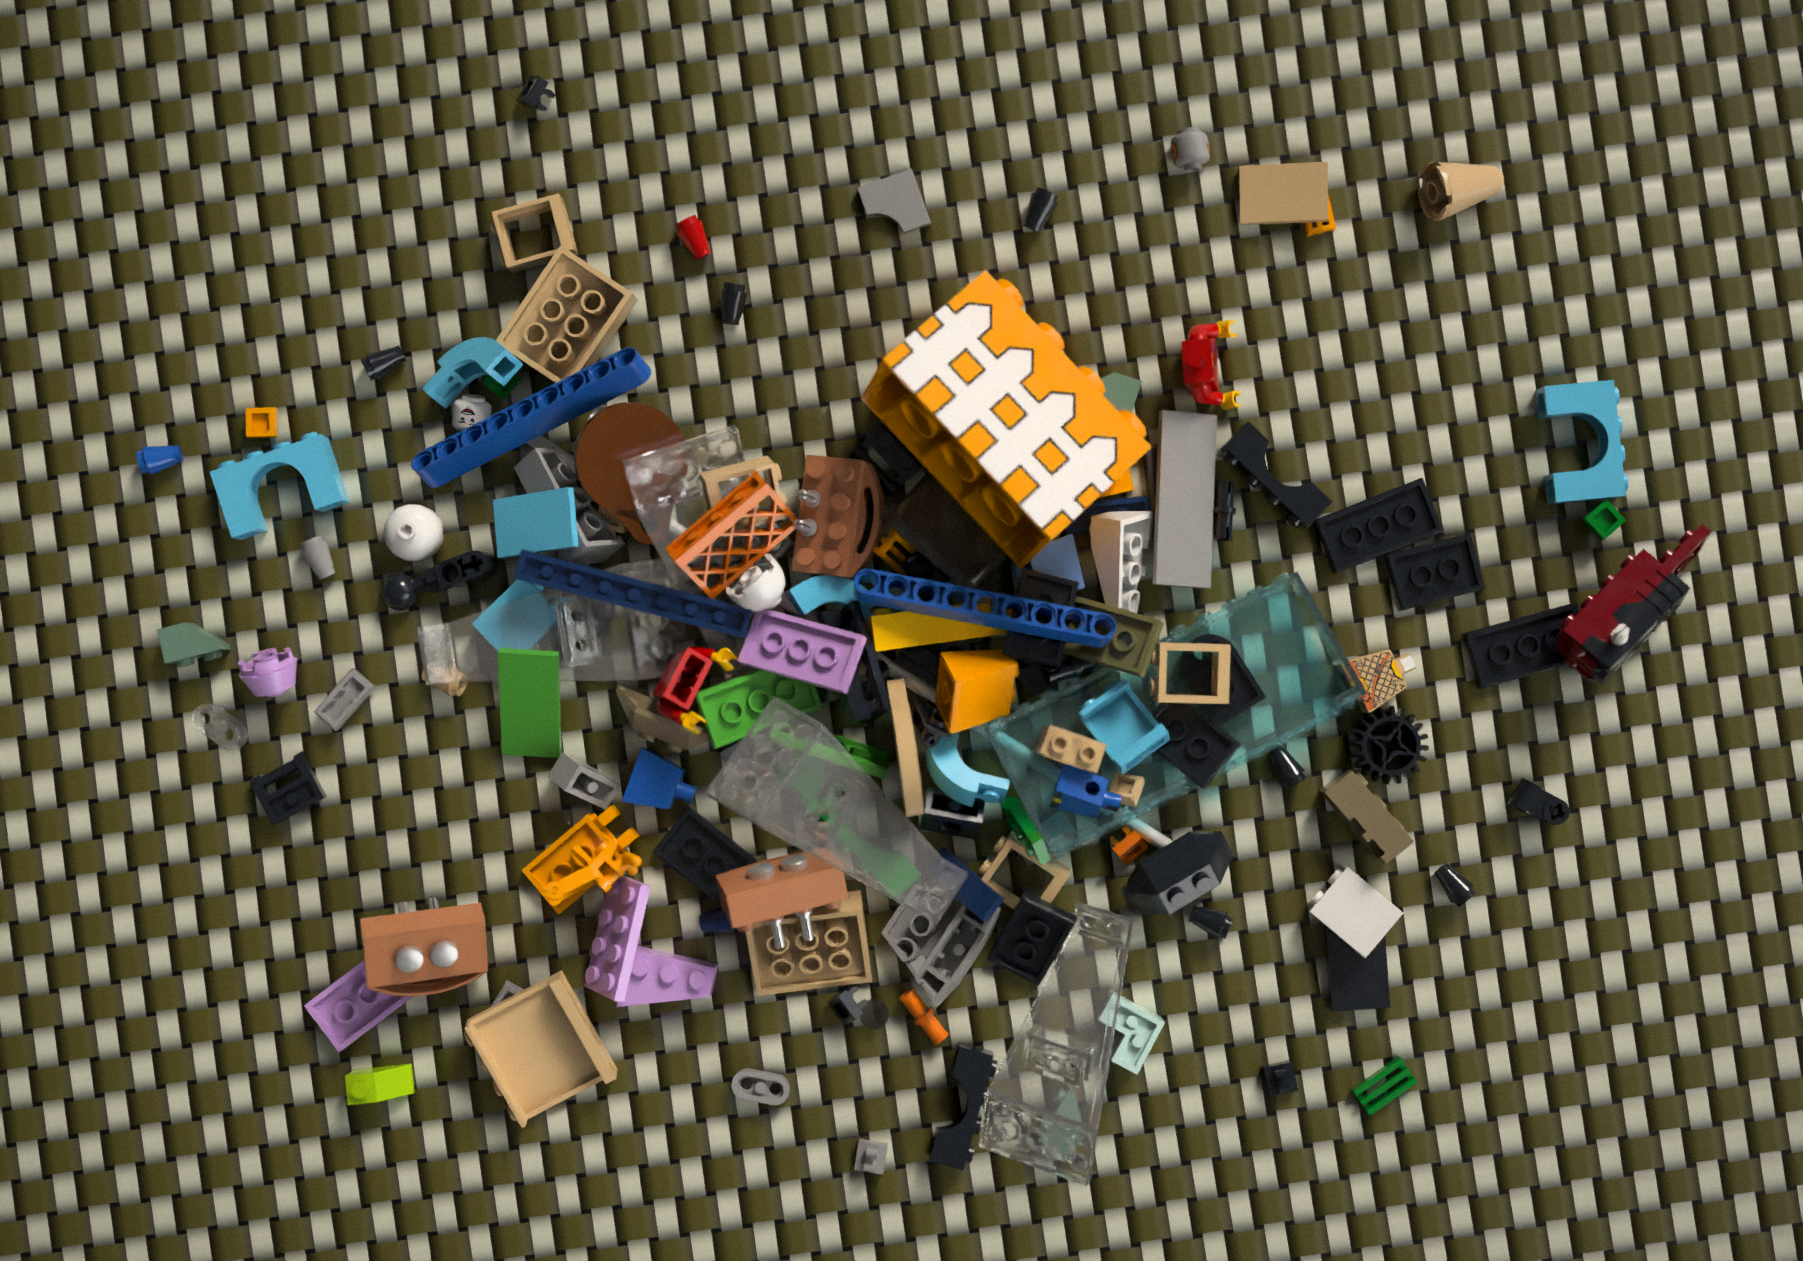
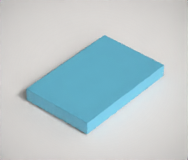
M565 487L493 500L498 558L520 556L521 549L542 553L579 547L574 488Z

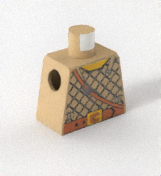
M1390 649L1339 662L1362 713L1372 712L1404 690L1407 684L1403 674L1416 669L1409 653L1395 659Z

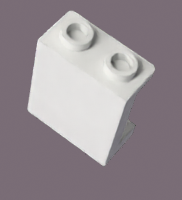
M1349 867L1344 871L1338 868L1327 881L1331 884V887L1325 894L1319 890L1308 903L1313 907L1309 913L1350 945L1361 957L1366 958L1403 915V912Z

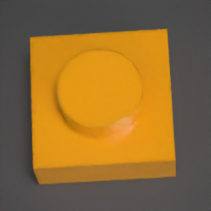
M245 408L247 438H278L277 408Z

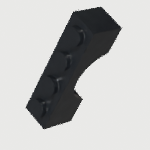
M1247 421L1220 448L1224 453L1222 458L1231 467L1235 468L1237 466L1245 473L1243 478L1248 484L1254 488L1258 486L1266 493L1264 495L1265 500L1274 508L1279 506L1286 513L1285 519L1295 528L1300 526L1302 529L1309 527L1332 501L1312 482L1301 486H1288L1277 481L1270 474L1265 461L1269 440Z
M959 1042L952 1067V1076L964 1086L968 1096L967 1105L962 1115L956 1121L945 1126L936 1127L929 1153V1162L963 1171L966 1162L971 1163L975 1146L971 1145L973 1134H979L982 1124V1117L978 1116L981 1105H987L990 1089L986 1088L988 1077L994 1078L998 1061L993 1060V1051Z

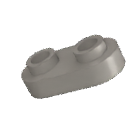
M750 1068L739 1070L734 1075L731 1083L732 1091L738 1098L769 1105L782 1104L786 1101L790 1092V1084L783 1075ZM744 1078H748L752 1081V1086L746 1088L742 1085L741 1081ZM778 1084L781 1087V1091L773 1093L770 1090V1086Z

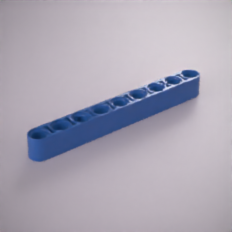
M624 348L419 452L413 458L411 467L429 487H439L642 385L649 379L651 369L635 348Z
M873 569L860 570L854 578L853 594L858 601L866 604L1093 647L1108 645L1116 631L1114 618L1105 613ZM862 582H871L874 588L870 591H865L859 585ZM892 587H898L904 593L901 596H893L888 590ZM920 593H929L933 599L929 602H924L918 598V595ZM956 598L961 601L962 605L960 607H952L948 604L947 600ZM978 604H987L991 611L982 613L976 606ZM1015 609L1019 612L1020 617L1017 619L1010 618L1006 611ZM1045 615L1050 622L1048 624H1041L1036 620L1035 616ZM1073 620L1078 624L1079 628L1071 630L1066 627L1065 621ZM1103 626L1107 629L1108 634L1099 635L1095 632L1094 627Z

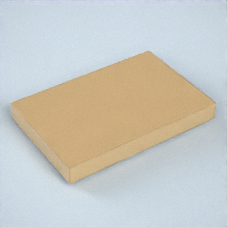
M1328 162L1239 166L1240 225L1328 222Z

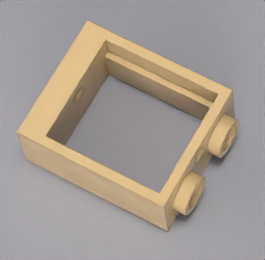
M559 193L492 212L494 221L490 222V227L494 238H499L502 249H498L497 252L502 267L507 266L511 273H516L549 263L557 249L516 260L506 225L509 222L552 211L561 246L574 255H579L565 203Z
M768 456L699 473L707 511L722 500L718 482L752 474L755 471H763L765 482L787 506L786 496L779 489L778 481L782 480V475L778 463L774 464ZM768 495L770 505L758 508L757 510L770 509L772 498ZM769 516L756 517L754 527L767 524ZM775 516V521L786 519L785 516ZM742 517L735 523V529H747L749 517Z
M1157 642L1150 660V666H1154L1153 678L1149 679V695L1153 696V701L1229 704L1231 645ZM1167 650L1212 652L1211 695L1166 694Z
M1042 725L1033 753L1087 772L1097 773L1107 744L1053 725Z
M1011 831L1007 838L1004 836L1000 837L993 848V851L996 852L991 862L986 859L977 874L1004 898L1003 902L1014 909L1020 898L991 880V877L1012 848L1052 874L1037 896L1051 903L1068 879L1070 869L1051 856L1050 861L1040 865L1034 855L1031 857L1027 855L1021 842L1024 839L1019 841L1015 833Z

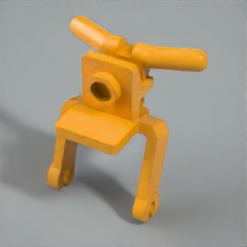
M615 838L610 843L605 840L594 851V854L597 856L594 860L575 844L571 849V853L586 867L558 881L550 882L546 886L547 892L545 897H550V906H557L562 901L593 885L607 893L611 889L612 884L625 874V871L628 875L635 876L638 872L637 867L641 865L642 860L639 856L626 852L615 863L612 857L619 844V841ZM603 865L609 869L604 876L599 872Z

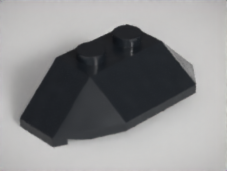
M1189 831L1139 861L1131 873L1127 884L1121 889V893L1134 914L1170 915L1219 886L1233 857V852L1221 831H1214V833Z

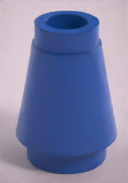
M179 445L143 447V450L136 451L138 465L142 474L150 473L152 475L179 462H183V455Z

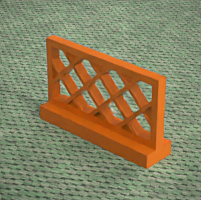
M755 471L665 549L674 562L689 575L706 595L714 599L795 530L794 525L798 524H795L794 521L797 520V517L759 473ZM769 495L772 498L770 509L757 510L758 503ZM769 516L767 528L754 529L756 517ZM775 516L789 517L790 521L782 528H774ZM742 517H749L747 529H735V523ZM753 535H765V541L761 546L751 547ZM727 536L725 548H712V543L717 538ZM733 536H746L745 546L742 548H731ZM743 554L741 563L737 566H729L730 555ZM724 555L722 567H709L710 556ZM696 556H704L702 567L690 568L687 565ZM720 574V581L709 588L706 585L707 575Z

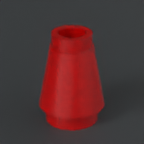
M693 215L675 224L678 230L676 234L695 257L696 261L711 254L702 220L698 221L696 215Z

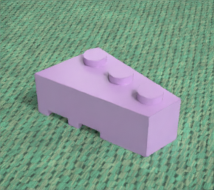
M637 946L625 1001H618L617 1007L710 997L713 992L719 964Z

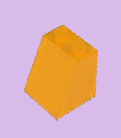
M1003 649L940 652L935 704L949 733H957L1010 714L1011 703L1015 702L1014 678H1017L1019 675V665L1013 657L1002 655Z

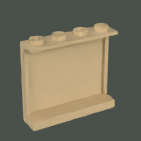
M562 970L469 1018L464 1028V1036L467 1043L471 1047L475 1046L477 1049L481 1067L485 1072H490L494 1079L492 1083L496 1093L500 1097L504 1096L508 1103L507 1111L513 1121L517 1120L521 1128L526 1126L527 1119L602 1080L607 1084L617 1077L618 1069Z

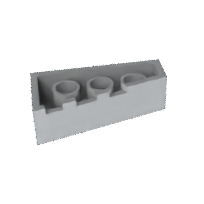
M555 447L534 448L514 467L527 494L565 487L574 488L579 547L557 550L560 559L578 564L603 563L625 545L620 535L614 537L608 526L611 523L604 514L599 516L590 502L593 499L576 485L574 481L577 477Z

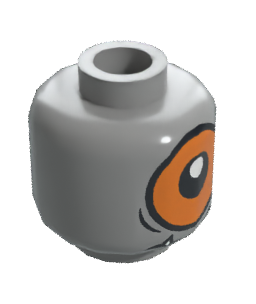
M1198 127L1178 130L1176 132L1177 135L1171 139L1174 165L1184 168L1187 173L1200 171L1202 165L1210 159L1207 134L1199 131Z

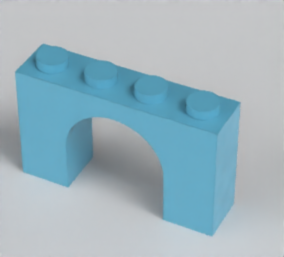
M1614 380L1552 385L1537 389L1538 419L1566 416L1581 418L1594 428L1599 440L1597 457L1587 469L1552 473L1544 476L1547 505L1616 499L1626 496L1628 477L1623 471L1625 448L1620 442V433L1622 432L1623 425L1622 419L1617 413L1620 395L1618 388L1615 387Z
M317 432L307 433L300 437L301 441L292 444L289 441L281 442L274 445L272 451L266 453L255 451L245 455L246 459L237 463H235V460L226 461L218 464V469L210 471L231 538L243 540L268 531L258 502V487L262 478L270 470L279 466H293L302 474L315 510L324 512L350 503L328 437L321 434L318 435Z

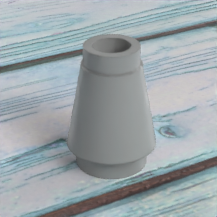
M321 535L299 544L302 549L300 551L301 555L318 576L319 580L336 573L333 568L327 540L324 541Z

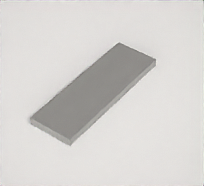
M1168 410L1159 411L1152 585L1211 588L1217 415Z

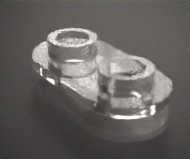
M202 704L192 714L194 727L222 748L228 750L238 749L247 742L248 730L246 726L215 704ZM205 713H208L210 716V721L207 724L203 722V715ZM228 730H232L234 733L232 740H228L226 737Z

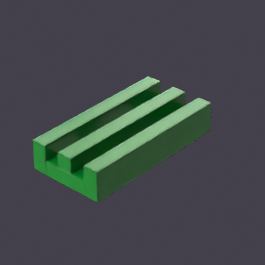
M1398 1056L1351 1090L1365 1111L1372 1115L1418 1082L1408 1067H1406L1404 1061ZM1398 1067L1401 1069L1400 1072L1363 1097L1361 1093ZM1404 1077L1407 1078L1405 1081L1394 1087L1392 1090L1384 1094L1382 1097H1380L1370 1105L1368 1104V1102H1370L1378 1095L1389 1089L1391 1086L1399 1082L1401 1079H1403Z

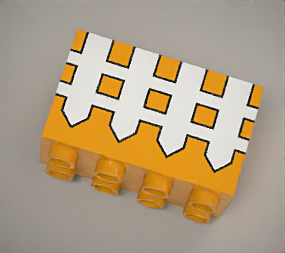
M985 270L882 359L860 399L1021 570L1115 483L1151 446L1144 439L1146 437V429L1140 419L1128 410L1118 412L1103 396L1105 386L1101 378L1089 367L1080 366L1077 368L1062 352L1064 342L1059 333L1047 323L1040 322L1037 325L1021 308L1023 306V299L1016 287L1005 279L995 281Z

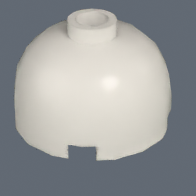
M408 504L398 507L388 516L384 524L383 536L387 547L395 556L405 561H424L430 559L439 551L444 539L443 524L433 510L423 505Z
M766 553L764 555L766 559L758 560L734 581L731 589L729 587L726 588V594L735 604L755 612L766 608L769 610L773 609L780 603V596L784 591L786 581L781 566L771 554Z

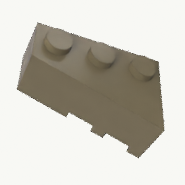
M1346 769L1319 792L1374 860L1387 864L1414 843V841L1405 832L1402 824L1386 810L1387 806L1377 794L1373 795L1366 787L1369 784L1363 775L1358 771L1354 773L1352 770Z

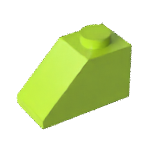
M412 1063L354 1069L345 1075L348 1105L375 1103L415 1093Z

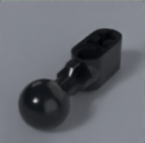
M474 550L444 560L437 566L426 569L423 575L415 578L402 573L393 574L383 582L381 597L384 603L391 609L406 610L416 603L419 594L428 591L435 594L453 587L460 588L490 578L497 570V561L489 553ZM480 560H483V564H481V565L479 566V569H474V568H470V569H469L468 566L473 567V566L479 565V564H480ZM455 566L458 572L457 577L451 581L449 571Z

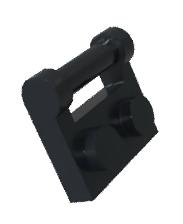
M884 423L849 455L851 459L863 460L873 465L880 484L884 488L883 492L888 497H891L923 466ZM871 447L899 475L894 481L868 456L866 452Z
M302 751L294 755L293 760L264 776L258 775L250 779V784L273 826L327 797L311 768L308 757ZM297 770L301 772L302 777L271 794L267 791L269 785Z

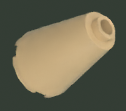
M1430 162L1422 166L1419 172L1418 179H1423L1422 188H1418V197L1425 215L1428 218L1434 217L1433 221H1440L1498 194L1504 184V177L1502 172L1494 165Z

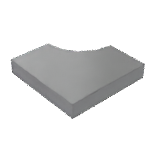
M912 168L857 187L867 217L879 215L890 218L899 225L903 234L931 225Z

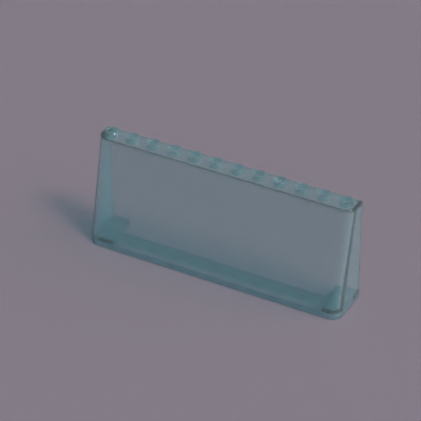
M1298 572L1291 575L1283 573L1272 580L1273 584L1265 588L1262 585L1257 586L1247 592V597L1239 601L1236 598L1231 599L1221 606V610L1213 614L1210 611L1205 612L1195 619V623L1187 627L1185 624L1179 625L1169 632V636L1161 640L1158 638L1157 642L1188 643L1195 637L1205 634H1215L1224 637L1233 644L1266 695L1265 699L1220 726L1238 740L1242 746L1214 779L1349 712L1360 705L1367 695V691ZM1167 650L1166 694L1173 690L1178 695H1194L1181 674L1180 656L1182 651ZM1193 651L1195 657L1200 660L1206 659L1210 653L1209 651ZM1150 663L1144 678L1099 665L1091 671V675L1083 679L1081 676L1075 677L1065 684L1066 688L1058 692L1055 689L1049 690L1039 697L1040 701L1032 705L1029 702L1021 704L1013 710L1014 714L1006 718L1002 715L998 716L994 720L987 723L988 727L984 728L1024 811L1043 838L1051 859L1050 861L1058 859L1199 787L1154 751L1125 773L1141 776L1145 781L1136 807L1120 804L1118 812L1100 808L1096 818L1050 808L1063 763L1033 753L1042 725H1053L1095 740L1080 721L1078 714L1081 711L1080 708L1089 699L1095 698L1096 700L1105 693V688L1114 681L1121 682L1124 679L1129 682L1132 691L1152 714L1161 702L1153 701V696L1149 695V679L1153 678L1154 666H1150ZM1190 703L1207 716L1200 703ZM1104 752L1098 772L1093 774L1108 779L1106 791H1108L1115 772H1121Z

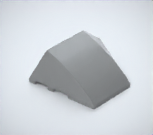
M913 884L881 933L901 961L909 968L917 983L928 994L933 1005L938 1007L961 983L991 937L1001 908L998 907L986 923L954 895Z

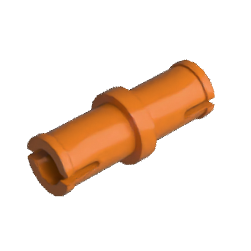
M914 987L899 997V1000L914 1017L913 1022L915 1025L921 1026L931 1039L933 1045L939 1044L948 1036L949 1033L933 1015L935 1013L933 1008L927 1007Z

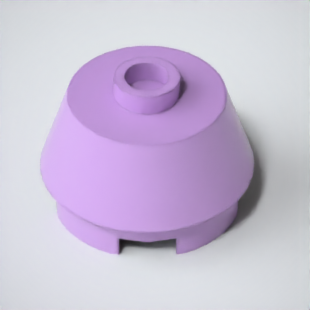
M276 647L252 654L253 660L247 663L245 660L238 662L240 668L239 677L254 696L276 697L285 693V690L296 684L297 658L293 657L290 647L284 648V652L277 653Z

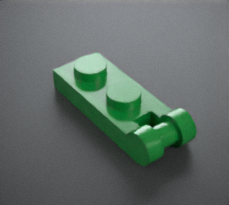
M1015 797L1005 798L1004 803L1000 804L1002 811L1008 815L1006 818L1008 826L1014 831L1019 841L1024 839L1021 842L1029 857L1034 855L1040 865L1050 861L1051 859L1043 838Z

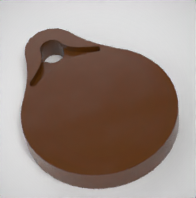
M622 402L607 406L594 414L586 422L578 435L574 449V467L577 478L588 496L613 514L638 542L651 545L662 541L668 534L673 505L687 471L688 452L684 437L673 420L654 407L637 402ZM646 515H651L655 519V525L649 531H644L640 526L641 519Z

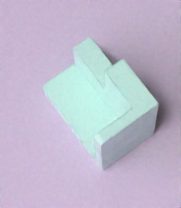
M1109 990L1107 994L1109 999L1098 1020L1123 1033L1110 1060L1138 1075L1165 1022L1160 1016Z

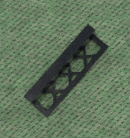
M856 600L849 602L840 611H822L817 615V620L820 624L861 634L867 639L847 694L839 692L848 724L873 723L892 709L859 601ZM851 613L854 619L852 627L848 615ZM867 667L870 672L869 681H867L866 677ZM875 694L880 705L878 708L874 704Z

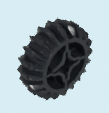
M1388 706L1386 713L1382 707H1378L1375 710L1376 717L1372 712L1365 713L1368 722L1363 719H1357L1356 722L1361 727V730L1351 729V733L1357 735V740L1348 741V744L1356 746L1357 750L1349 752L1350 757L1359 756L1360 759L1355 761L1354 766L1359 768L1365 765L1361 774L1368 776L1372 773L1371 781L1378 782L1382 776L1383 784L1389 785L1392 777L1396 784H1400L1402 781L1401 774L1404 778L1411 779L1412 774L1409 769L1411 768L1413 771L1419 772L1421 768L1416 764V761L1425 762L1427 760L1425 756L1420 755V751L1429 750L1428 745H1421V740L1427 739L1428 735L1418 734V731L1423 728V724L1416 723L1412 725L1416 718L1414 714H1410L1405 718L1406 710L1400 708L1395 714L1394 706ZM1385 721H1393L1391 727L1387 728L1383 735L1379 736L1370 733L1378 724ZM1401 727L1409 737L1410 748L1401 742ZM1392 739L1390 743H1394V747L1400 749L1386 750L1385 752L1387 747H1383V743L1377 740L1390 741ZM1367 742L1376 748V764L1368 754ZM1395 755L1406 757L1399 766L1392 769H1384L1386 763H1390Z

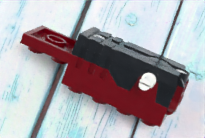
M1703 524L1695 531L1689 529L1679 540L1678 543L1680 544L1674 551L1669 549L1659 561L1644 549L1636 556L1630 554L1620 565L1622 569L1617 575L1610 574L1600 585L1602 589L1597 595L1590 594L1580 605L1582 609L1577 615L1570 614L1560 625L1562 629L1556 635L1558 641L1554 649L1564 657L1565 664L1577 671L1587 681H1596L1604 684L1651 636L1652 632H1655L1662 622H1665L1672 612H1675L1680 607L1690 587L1677 575L1700 553L1712 531Z

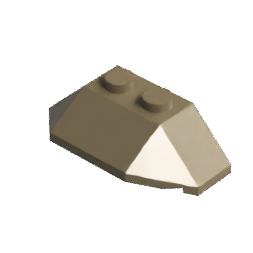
M617 685V696L632 729L639 731L638 737L650 742H654L655 738L666 742L664 747L681 753L682 748L688 750L709 741L702 721H699L695 726V729L701 733L698 735L686 729L683 724H678L662 716L657 707L658 699L622 685Z

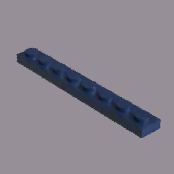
M521 549L514 576L518 580L741 638H746L752 616V610L735 604Z

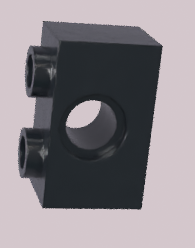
M928 787L923 803L924 815H921L920 829L977 840L983 823L985 801L975 798L973 807H969L953 800L940 789Z

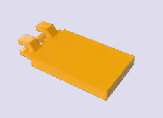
M615 805L607 808L599 816L595 813L592 815L590 813L587 814L522 869V872L548 903L551 899L550 897L546 898L545 894L547 892L546 886L550 882L558 881L586 867L571 853V849L575 844L594 860L597 857L594 851L605 840L610 843L615 838L606 827L621 814ZM634 827L629 828L616 839L619 841V844L612 857L615 863L627 852L625 848L640 836ZM605 865L599 869L603 876L609 871ZM593 886L562 901L557 906H552V908L558 915L561 914Z

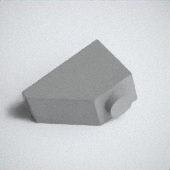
M564 752L561 753L547 776L564 791L605 810L621 786L618 782L583 761Z

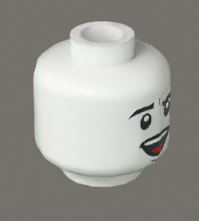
M462 394V398L454 402L452 426L462 431L490 417L491 404L485 401L484 396Z

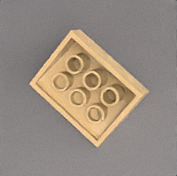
M560 245L496 341L515 357L553 383H557L597 362L638 300L632 292Z
M861 890L848 891L849 899L841 900V905L837 908L825 909L823 905L812 908L813 912L810 914V921L814 938L811 941L810 939L809 941L803 939L800 918L795 913L784 915V920L781 922L785 942L783 948L781 946L780 949L775 948L771 924L766 923V920L755 923L754 929L746 931L757 996L872 982Z

